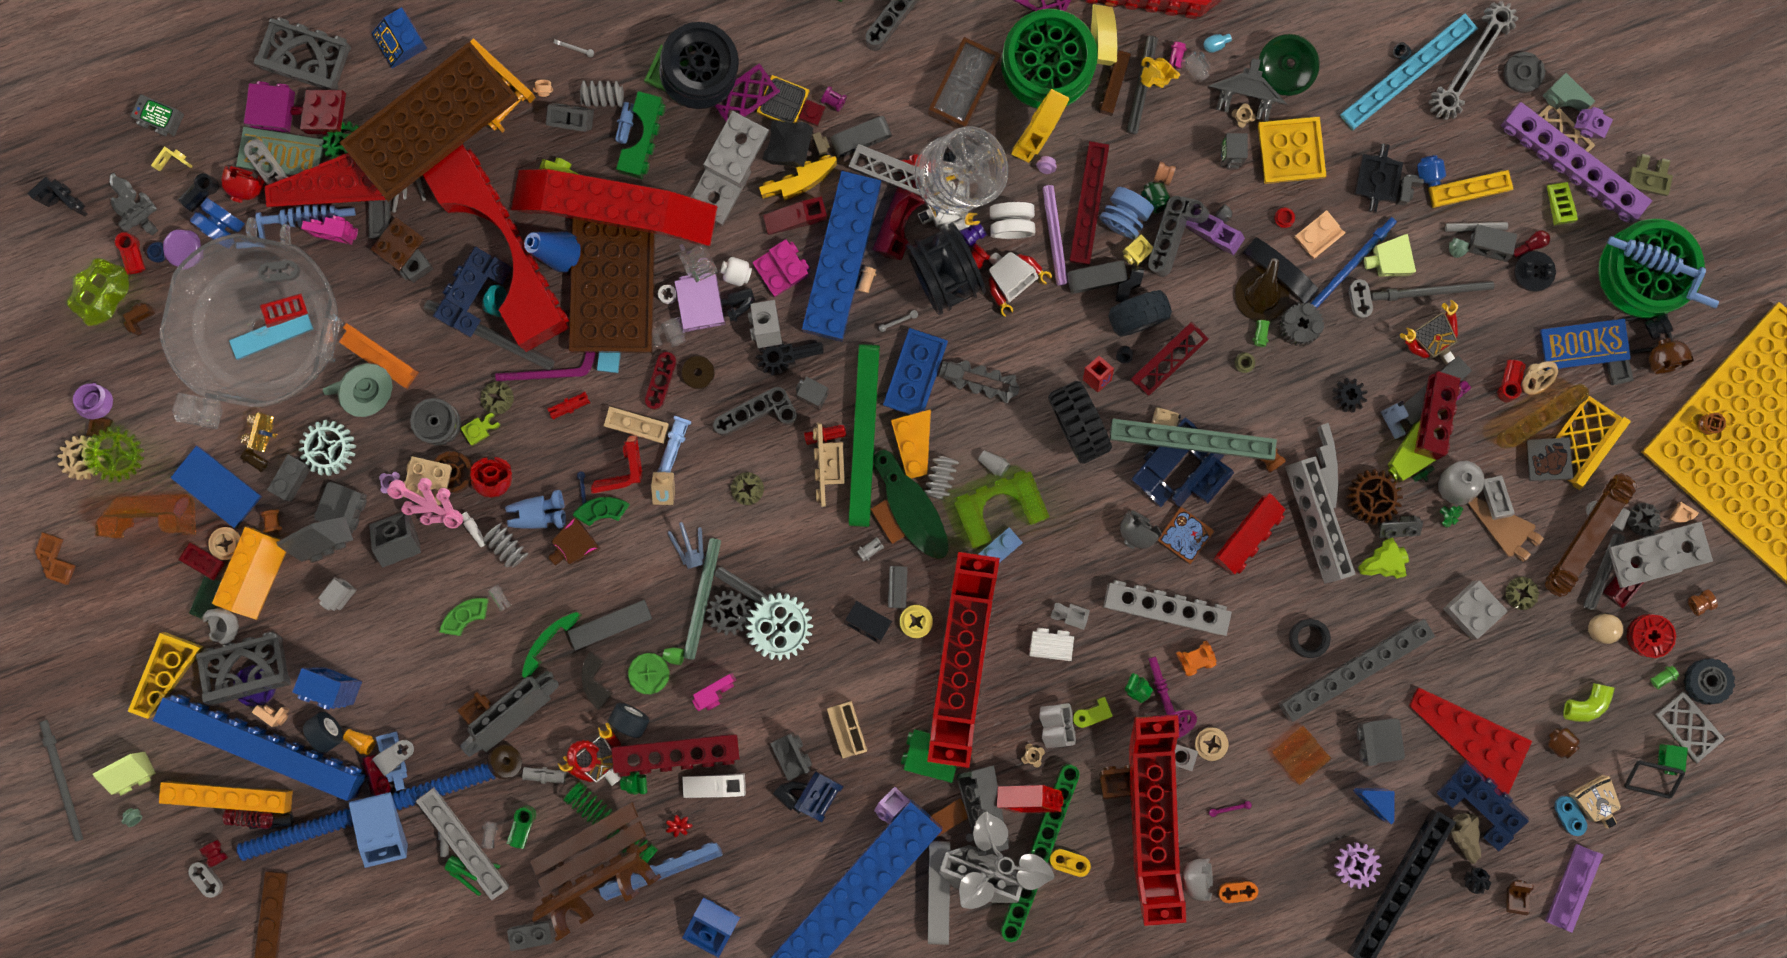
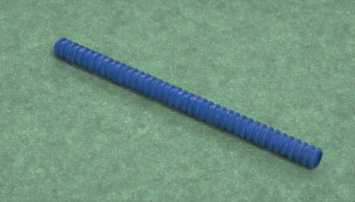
M487 762V765L483 763L481 767L477 765L474 769L471 767L468 768V771L462 770V773L450 774V777L444 776L443 779L437 778V781L431 780V783L425 782V785L419 784L418 787L413 786L412 789L407 788L406 791L401 790L400 793L394 792L392 798L396 810H402L403 807L414 806L417 803L416 800L433 787H435L440 795L445 796L447 792L451 794L453 790L457 792L459 788L463 790L465 787H471L472 784L475 786L478 782L481 784L484 780L488 782L490 778L494 780L496 777L490 772ZM345 808L344 811L339 810L337 814L335 812L331 813V816L327 814L325 818L321 816L319 819L315 818L312 821H307L306 824L304 822L300 823V826L296 824L294 828L290 826L288 829H282L281 832L278 830L275 831V834L273 832L269 833V836L263 835V837H257L256 840L251 839L250 842L244 841V844L238 843V856L242 861H246L247 858L252 859L253 856L258 857L260 854L264 855L266 852L270 853L272 850H278V848L289 847L291 843L295 845L297 841L301 843L303 839L307 841L309 838H315L316 835L319 837L322 836V833L325 835L328 834V831L330 833L334 832V829L338 831L341 827L344 829L347 825L349 827L353 826L351 811Z

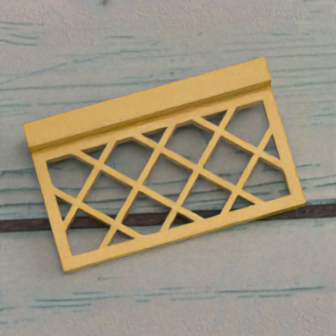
M1588 394L1556 436V438L1571 436L1572 446L1570 448L1571 450L1573 449L1575 461H1572V464H1576L1577 473L1572 480L1568 481L1578 490L1586 484L1631 422L1626 417L1622 418ZM1587 402L1595 406L1596 414L1585 415L1584 406ZM1609 415L1615 419V422L1612 426L1603 427L1601 416ZM1597 417L1599 428L1588 429L1586 418ZM1582 419L1584 430L1573 432L1572 422ZM1600 431L1601 441L1591 443L1589 432ZM1585 433L1587 444L1576 446L1574 435ZM1588 447L1590 456L1587 459L1579 460L1577 449Z

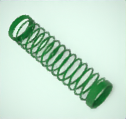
M579 781L565 796L563 802L568 805L574 801L571 809L576 808L580 804L576 813L578 814L584 810L581 815L582 818L590 813L586 821L590 822L594 819L593 825L607 807V804L590 818L602 802L600 800L586 813L597 798V795H595L580 810L592 791L576 804L587 789V786L584 787L583 782ZM612 808L608 810L597 822L607 817L611 813ZM618 829L616 832H614L613 834H612V832H611V833L607 836V840H608L609 838L613 837L617 832L620 833V832H619V829ZM646 839L645 841H643V842L639 845V847H641V846H643L644 844H646L647 841H648V839ZM650 844L639 856H642L641 859L647 863L658 849L653 844ZM624 848L622 853H625L627 849Z

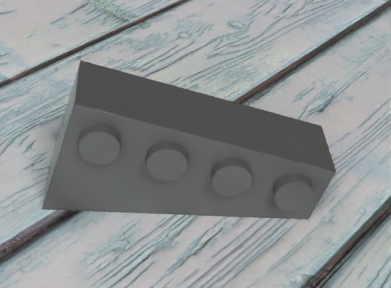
M994 765L956 775L972 834L975 823L983 812H988L1004 822L1002 809L997 808L998 786ZM1008 838L1003 845L996 846L998 851L1009 849ZM976 846L978 856L995 853L992 848L983 851Z

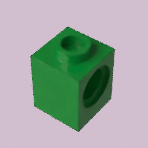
M1660 744L1658 765L1680 769L1685 772L1688 747ZM1664 771V774L1678 775V773Z

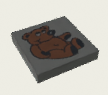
M1570 438L1526 441L1529 482L1573 479Z

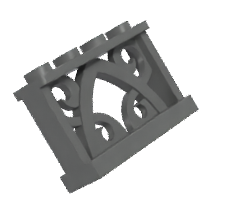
M277 17V20L270 18L264 40L254 64L259 69L324 90H337L348 53L351 50L347 40L339 36H335V38L329 37L327 33L321 30L310 31L308 27L302 24L291 25L288 20ZM281 30L288 33L286 38L279 36L280 41L283 43V45L279 46L275 42V34ZM316 41L322 42V46L320 47ZM309 43L316 54L317 60H310L303 64L300 70L296 69V59L289 51L294 47ZM271 45H273L277 50L268 60L267 57ZM336 47L339 51L338 57L332 61H326L325 57L329 58L334 54L328 53V48ZM285 54L288 55L291 59L290 63L287 65L283 64V61L287 59L284 56ZM319 65V67L314 66L316 69L314 73L309 72L310 66ZM335 65L331 78L327 79V66Z
M275 632L264 633L260 638L249 637L243 639L241 643L223 644L222 648L218 649L206 648L202 650V653L196 654L203 692V703L212 706L291 685L282 637L275 634ZM272 645L275 649L274 655L271 659L265 661L264 659L269 656L270 651L268 650L266 653H263L262 648ZM241 656L247 657L258 664L249 673L247 683H243L238 676L229 673L234 663ZM219 659V664L217 666L213 665L215 669L220 670L219 674L211 673L208 670V664L211 660ZM276 660L279 670L278 675L275 674L270 666ZM263 669L264 671L259 672V674L262 675V678L256 680L255 674L259 670ZM210 677L217 678L215 684V691L213 692L211 689ZM226 678L234 679V686L229 687L228 683L230 680H226Z

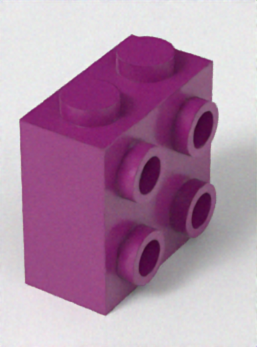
M257 81L256 84L249 83L244 124L249 128L290 133L292 122L290 110H292L291 107H294L295 92L286 84L269 86V83Z

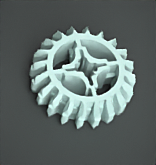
M327 420L323 421V425L320 422H316V429L309 426L308 429L311 433H303V436L307 438L306 440H300L304 447H300L299 451L305 452L300 458L302 460L308 459L305 464L311 466L310 471L315 472L318 470L319 475H323L325 472L327 476H331L332 470L335 474H339V467L342 470H346L347 468L344 463L351 464L352 461L348 457L355 456V453L350 452V449L356 448V445L350 444L354 440L353 436H348L350 430H344L343 424L337 426L336 421H332L329 424ZM325 432H335L340 437V440L331 441ZM318 437L319 443L317 447L313 448L314 441ZM326 444L331 445V447L328 448L329 452L323 451L327 448ZM342 448V452L339 458L337 459L336 452L338 449ZM324 455L330 464H320L315 459V456Z

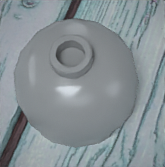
M1195 859L1187 863L1183 873H1180L1185 893L1194 900L1210 901L1212 898V893H1208V888L1213 886L1211 863H1208L1210 859Z

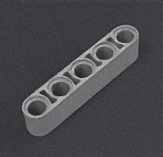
M932 841L929 845L928 944L949 945L950 883L939 873L945 853L950 851V841Z

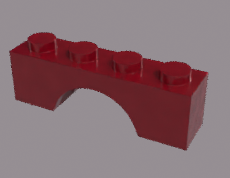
M902 175L900 181L906 178L905 175ZM918 177L910 180L912 187L920 190L924 180ZM928 184L923 197L897 187L872 249L873 251L885 258L902 260L906 250L905 244L909 243L904 233L906 221L913 210L925 203L931 188L930 184Z

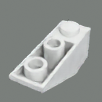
M745 773L683 777V798L736 797L746 795Z

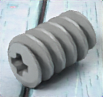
M583 80L580 89L581 105L585 102V105L590 107L593 102L594 106L598 107L601 101L602 106L606 107L609 101L610 106L614 107L617 101L618 106L622 107L624 101L623 85L619 87L618 81H615L614 86L611 87L610 81H607L606 86L603 87L601 81L598 82L597 86L591 81L590 85L587 86L585 80Z
M938 456L939 458H935L932 461L937 466L930 468L935 474L928 476L933 482L926 483V486L931 490H925V493L929 497L946 501L943 499V496H950V493L945 491V489L952 488L948 481L954 480L950 473L957 471L952 465L959 464V462L954 459Z
M500 523L485 535L483 541L485 543L490 542L488 546L490 549L496 548L494 554H501L499 557L501 562L507 560L504 564L506 568L511 566L513 568L522 562L529 553L521 554L524 547L516 548L518 540L511 542L510 539L513 534L505 535L508 528L500 529L499 527L502 524Z

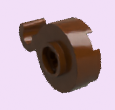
M448 451L440 454L434 460V462L447 464L453 469H457V475L455 477L450 476L447 489L450 493H460L472 484L470 470L473 464L466 455Z

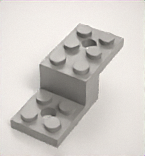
M734 111L730 114L703 164L705 172L691 198L718 206L715 222L722 226L751 174L750 166L769 133V129ZM737 135H746L747 141L744 144H738L735 141ZM711 193H718L720 199L716 203H711L708 200Z
M1702 522L1641 537L1638 540L1608 548L1620 588L1713 562ZM1684 541H1687L1691 546L1688 553H1685L1681 548ZM1634 556L1640 560L1638 568H1634L1631 565V559Z

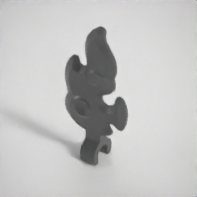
M111 173L110 185L119 195L117 199L111 198L112 207L122 219H127V215L139 206L142 208L143 204L150 200V198L145 193L140 192V202L135 203L136 191L132 188V185L127 180L117 177L115 173ZM148 213V216L137 225L141 223L144 230L153 236L158 232V229L148 219L150 215Z

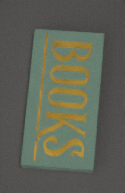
M243 127L236 164L238 168L257 171L244 152L245 145L253 139H258L264 143L287 176H293L322 163L324 152L322 145L325 144L323 139ZM256 146L253 147L251 150L254 153L257 152L259 149ZM263 155L260 158H258V161L263 159L265 156ZM263 162L264 170L272 172V165L269 162Z

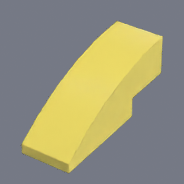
M1094 4L1092 6L1091 33L1097 46V64L1111 66L1117 62V29L1113 7Z

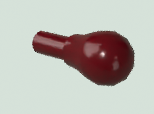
M1543 230L1536 231L1525 241V244L1514 249L1513 256L1516 258L1527 251L1546 247L1549 245L1550 235Z

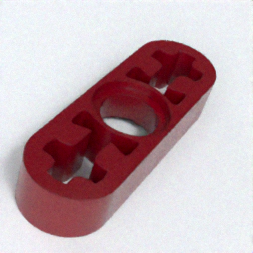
M663 352L659 355L646 393L645 403L652 410H659L663 407L677 365L676 357L670 352ZM667 356H670L672 364H668L666 371H670L669 375L663 371H658L659 368L663 370L664 363L662 359H666ZM659 375H663L667 379L666 384L662 387L655 384V379ZM653 387L664 391L663 394L658 393L657 398L660 400V403H655L654 406L649 401L650 397H655L656 392L652 391Z

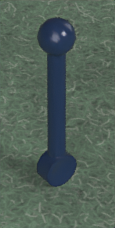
M579 472L577 478L580 480L582 504L586 502L585 473Z

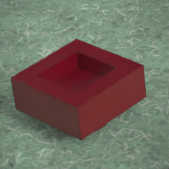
M806 99L799 120L818 127L826 108Z

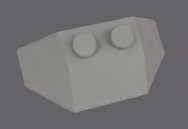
M967 845L946 852L939 873L953 888L959 890L960 882L966 874L978 872L985 878L995 872L994 863L998 856L994 854L978 856L976 847ZM1015 870L1007 875L999 874L987 881L995 888L994 895L989 902L1018 903L1023 887L1017 882V872Z

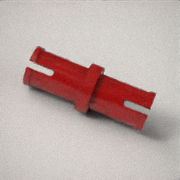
M584 391L570 399L567 397L563 402L547 409L552 420L564 414H572L575 409L591 402Z

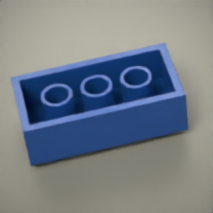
M326 667L301 668L292 693L298 694L297 698L306 702H310V700L318 702L317 706L330 710V708L335 709L336 707L341 708L347 705H354L362 681Z

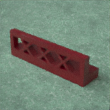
M1191 321L1131 380L1136 385L1138 384L1149 396L1206 343L1209 338ZM1195 330L1203 340L1197 345H1188V336ZM1186 339V345L1180 344ZM1176 347H1186L1183 359H1173V350ZM1188 347H1194V348L1188 353ZM1171 353V359H1165ZM1161 361H1171L1168 373H1158ZM1173 361H1178V363L1173 367ZM1156 367V373H1150ZM1147 375H1155V385L1149 390L1141 380Z

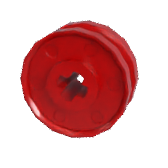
M1645 614L1638 616L1630 623L1626 637L1628 645L1633 652L1643 657L1658 658L1665 656L1672 650L1676 641V632L1672 623L1665 617ZM1654 633V638L1649 639V634Z

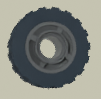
M1708 658L1695 661L1687 668L1688 670L1684 675L1685 690L1694 701L1705 705L1719 704L1732 695L1733 688L1735 687V676H1733L1732 669L1726 663L1721 662L1719 659ZM1708 676L1712 679L1711 687L1706 682Z

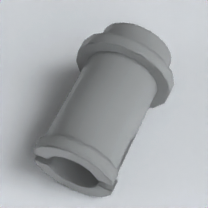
M876 537L863 548L860 546L857 554L863 562L865 560L869 561V558L881 549H884V546Z

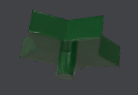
M1431 465L1413 476V480L1417 482L1423 478L1426 482L1429 480L1427 475L1435 470L1434 467Z

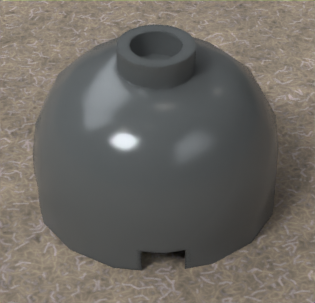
M1133 510L1131 512L1128 511L1121 521V535L1125 539L1124 543L1129 548L1147 549L1162 536V531L1157 525L1152 527L1149 523L1151 520Z

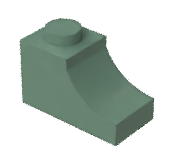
M1567 73L1561 76L1543 95L1547 103L1556 110L1560 107L1568 106L1581 112L1582 109H1588L1595 102Z

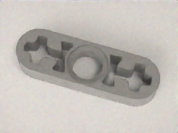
M253 139L245 145V155L267 185L288 177L262 141ZM257 146L259 150L253 153L251 149ZM263 155L265 156L263 159L258 161V158H260ZM263 162H269L272 165V172L264 170ZM274 173H277V174H278V175L274 176L273 178L270 177V176H272Z

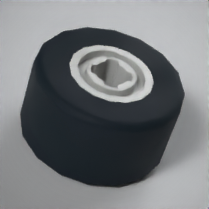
M624 703L616 704L608 719L609 724L614 729L633 738L642 737L650 721L646 714Z
M319 712L303 725L304 735L316 751L327 753L343 741V732L339 723L326 712Z

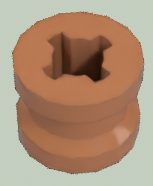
M1160 161L1153 181H1162L1165 185L1169 186L1176 167L1166 166L1164 162Z

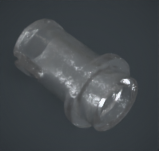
M496 585L488 590V597L493 599L499 611L502 612L505 608L501 601L506 608L510 607L511 603L504 595L503 588Z
M487 821L482 826V829H484L482 848L494 849L496 830L499 828L496 822Z

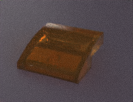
M1304 726L1299 728L1272 751V754L1299 786L1331 760V757Z

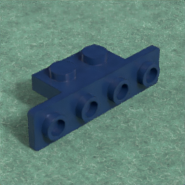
M1210 453L1209 456L1202 459L1196 471L1191 472L1184 485L1174 492L1172 500L1177 507H1181L1192 493L1207 504L1213 499L1234 474L1231 468L1220 461L1224 457L1223 454Z

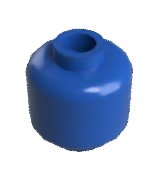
M1437 155L1421 158V162L1417 165L1419 179H1424V183H1428L1429 187L1441 184L1440 180L1446 177L1443 159L1438 158Z

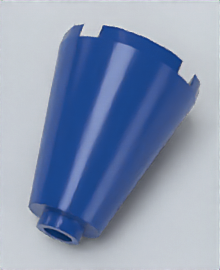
M532 232L526 237L524 243L526 251L557 272H567L571 266H575L581 251L580 244L576 240L577 237L569 232Z

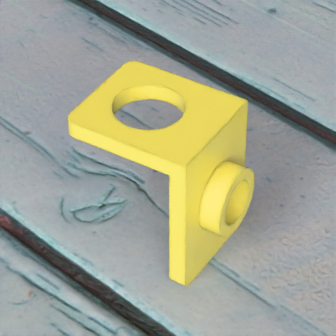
M165 146L151 165L158 171H161L170 157L174 156L188 167H193L184 160L186 158L184 154L176 149L172 152Z

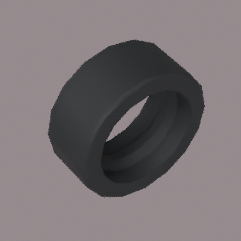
M1305 619L1300 620L1293 626L1290 631L1289 641L1294 652L1301 657L1315 658L1320 657L1327 651L1330 646L1331 636L1329 629L1321 621ZM1307 626L1317 628L1322 636L1320 646L1312 651L1303 649L1298 642L1299 632Z

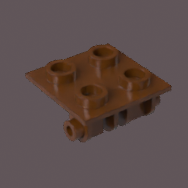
M395 217L371 250L400 271L425 238Z

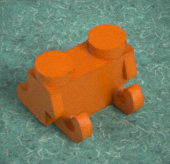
M1207 640L1200 645L1199 649L1189 653H1181L1180 651L1176 653L1186 676L1195 675L1197 669L1202 667L1212 668L1217 664L1215 654Z

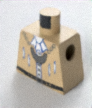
M1601 775L1568 793L1576 801L1588 820L1593 822L1601 820L1606 829L1617 824L1612 813L1619 810L1621 806L1609 776Z

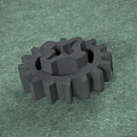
M723 591L721 598L715 595L716 602H709L713 607L712 609H707V612L711 613L707 620H713L711 627L717 626L718 633L725 630L724 633L727 636L729 631L736 635V629L743 632L742 625L750 624L746 621V617H752L751 614L747 613L751 606L745 605L748 601L747 599L741 600L742 594L739 593L735 597L734 591H731L729 595ZM726 599H733L728 605L720 604ZM739 604L742 606L743 616L738 613L737 608ZM721 608L728 610L733 608L732 612L738 618L728 617L727 619V614ZM716 610L720 612V622L716 618ZM731 621L738 622L736 626L726 627Z

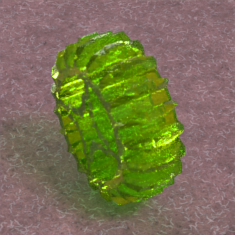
M111 427L107 428V434L102 429L99 430L100 437L94 434L92 439L95 442H87V445L92 449L88 448L84 451L86 454H91V456L85 458L87 462L92 461L88 465V469L96 468L93 472L94 476L99 472L102 473L100 480H104L106 476H109V483L113 482L114 477H116L118 483L122 481V476L126 480L130 479L129 473L135 475L137 472L134 468L140 469L142 466L136 461L144 460L143 456L137 455L144 451L143 448H136L141 442L136 441L134 443L132 441L136 435L132 434L130 437H127V429H125L123 434H120V427L115 429V433H113ZM113 439L111 448L98 449L101 442ZM120 441L128 446L131 454L121 449ZM114 448L116 454L121 456L117 457L115 461L113 459V455H109V453H111ZM97 456L107 460L109 469L99 462ZM131 460L127 468L116 471L119 461Z

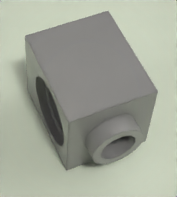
M1176 744L1175 754L1181 750L1185 753L1184 760L1182 762L1176 761V766L1193 771L1198 751Z

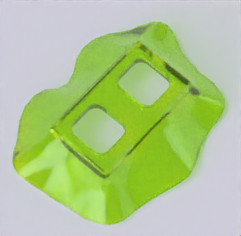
M94 259L88 269L74 276L73 292L67 299L68 307L82 318L88 326L97 325L110 319L116 310L117 304L128 292L129 276L125 268L104 259ZM97 273L106 277V282L101 288L92 283ZM85 291L95 295V299L90 305L81 301V296Z

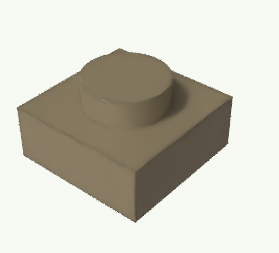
M820 132L813 134V141L820 158L828 155L827 149L830 146L826 136L822 137Z

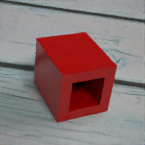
M1098 356L1085 367L1083 381L1098 393L1112 381L1114 368L1102 357Z

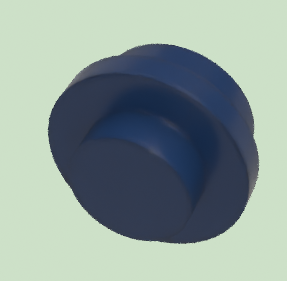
M154 242L148 247L147 256L151 261L160 263L166 259L163 243Z

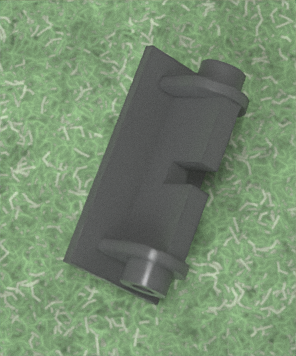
M1416 515L1401 516L1400 522L1397 521L1396 517H1392V520L1385 518V522L1382 524L1378 520V527L1381 528L1379 538L1420 536L1423 521H1421L1420 517H1416Z

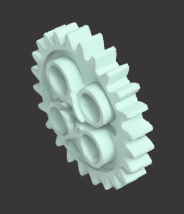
M777 593L776 598L769 594L768 601L762 597L761 605L756 602L754 603L757 608L756 611L749 610L753 617H746L751 622L750 625L745 626L746 629L751 630L746 636L749 638L753 637L749 643L751 645L757 644L754 649L757 652L763 649L761 653L763 657L769 653L771 660H773L775 655L779 661H781L782 655L790 659L791 652L797 656L796 649L804 650L801 644H808L809 641L805 637L812 636V633L807 631L808 628L813 627L812 624L807 623L812 617L805 616L809 609H801L804 603L800 601L796 604L797 598L795 596L789 600L790 596L787 593L784 595V598H782L781 593ZM783 607V615L776 617V608ZM792 613V616L786 619L788 617V614ZM797 621L798 628L795 631H790V623ZM763 622L769 623V629L766 632H761L760 625ZM777 623L781 624L782 630L777 629ZM771 635L770 639L766 640V637ZM778 636H783V644L776 646L775 639Z

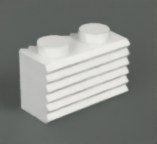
M1037 628V631H1032L1029 656L1071 661L1074 636H1069L1070 632L1057 630V634H1051L1049 629Z

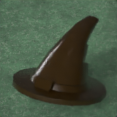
M1272 258L1266 270L1262 266L1248 269L1240 276L1235 286V301L1238 309L1245 317L1253 321H1270L1277 318L1285 310L1289 302L1290 290L1277 280L1278 259Z

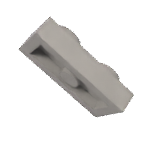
M1497 476L1485 479L1483 492L1492 519L1512 517L1515 513L1503 477Z

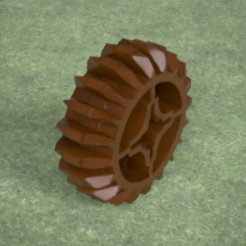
M1373 469L1371 473L1369 470H1365L1364 476L1359 473L1357 474L1358 480H1351L1355 487L1349 486L1347 490L1352 492V494L1346 495V498H1352V502L1347 503V506L1354 505L1355 508L1351 510V513L1359 512L1356 517L1358 520L1364 516V523H1368L1371 519L1372 525H1376L1378 520H1380L1381 524L1385 522V518L1392 520L1391 513L1394 515L1398 514L1394 507L1399 508L1402 506L1401 503L1397 502V500L1403 499L1402 495H1397V492L1402 491V488H1395L1398 480L1391 482L1392 474L1387 475L1385 478L1384 470L1380 471L1379 475L1377 469ZM1367 481H1376L1371 490L1361 489ZM1382 484L1388 489L1390 499L1384 495ZM1376 493L1375 496L1378 497V499H1381V500H1375V501H1373L1374 498L1371 497V495H1369V494ZM1359 495L1366 500L1367 510L1361 505ZM1378 504L1388 505L1383 512L1379 514L1373 513Z

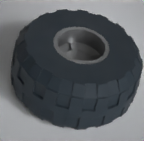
M1156 290L1117 304L1110 309L1108 316L1114 332L1121 337L1140 332L1166 321L1171 317L1172 309L1166 294L1161 290Z

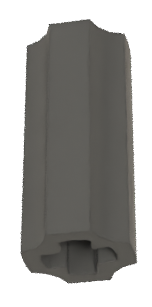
M890 566L888 608H906L908 567Z

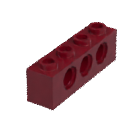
M1440 371L1429 376L1414 453L1435 460L1448 454L1450 450L1449 438L1454 429L1452 424L1453 417L1457 412L1456 401L1461 391V386H1459L1461 378Z

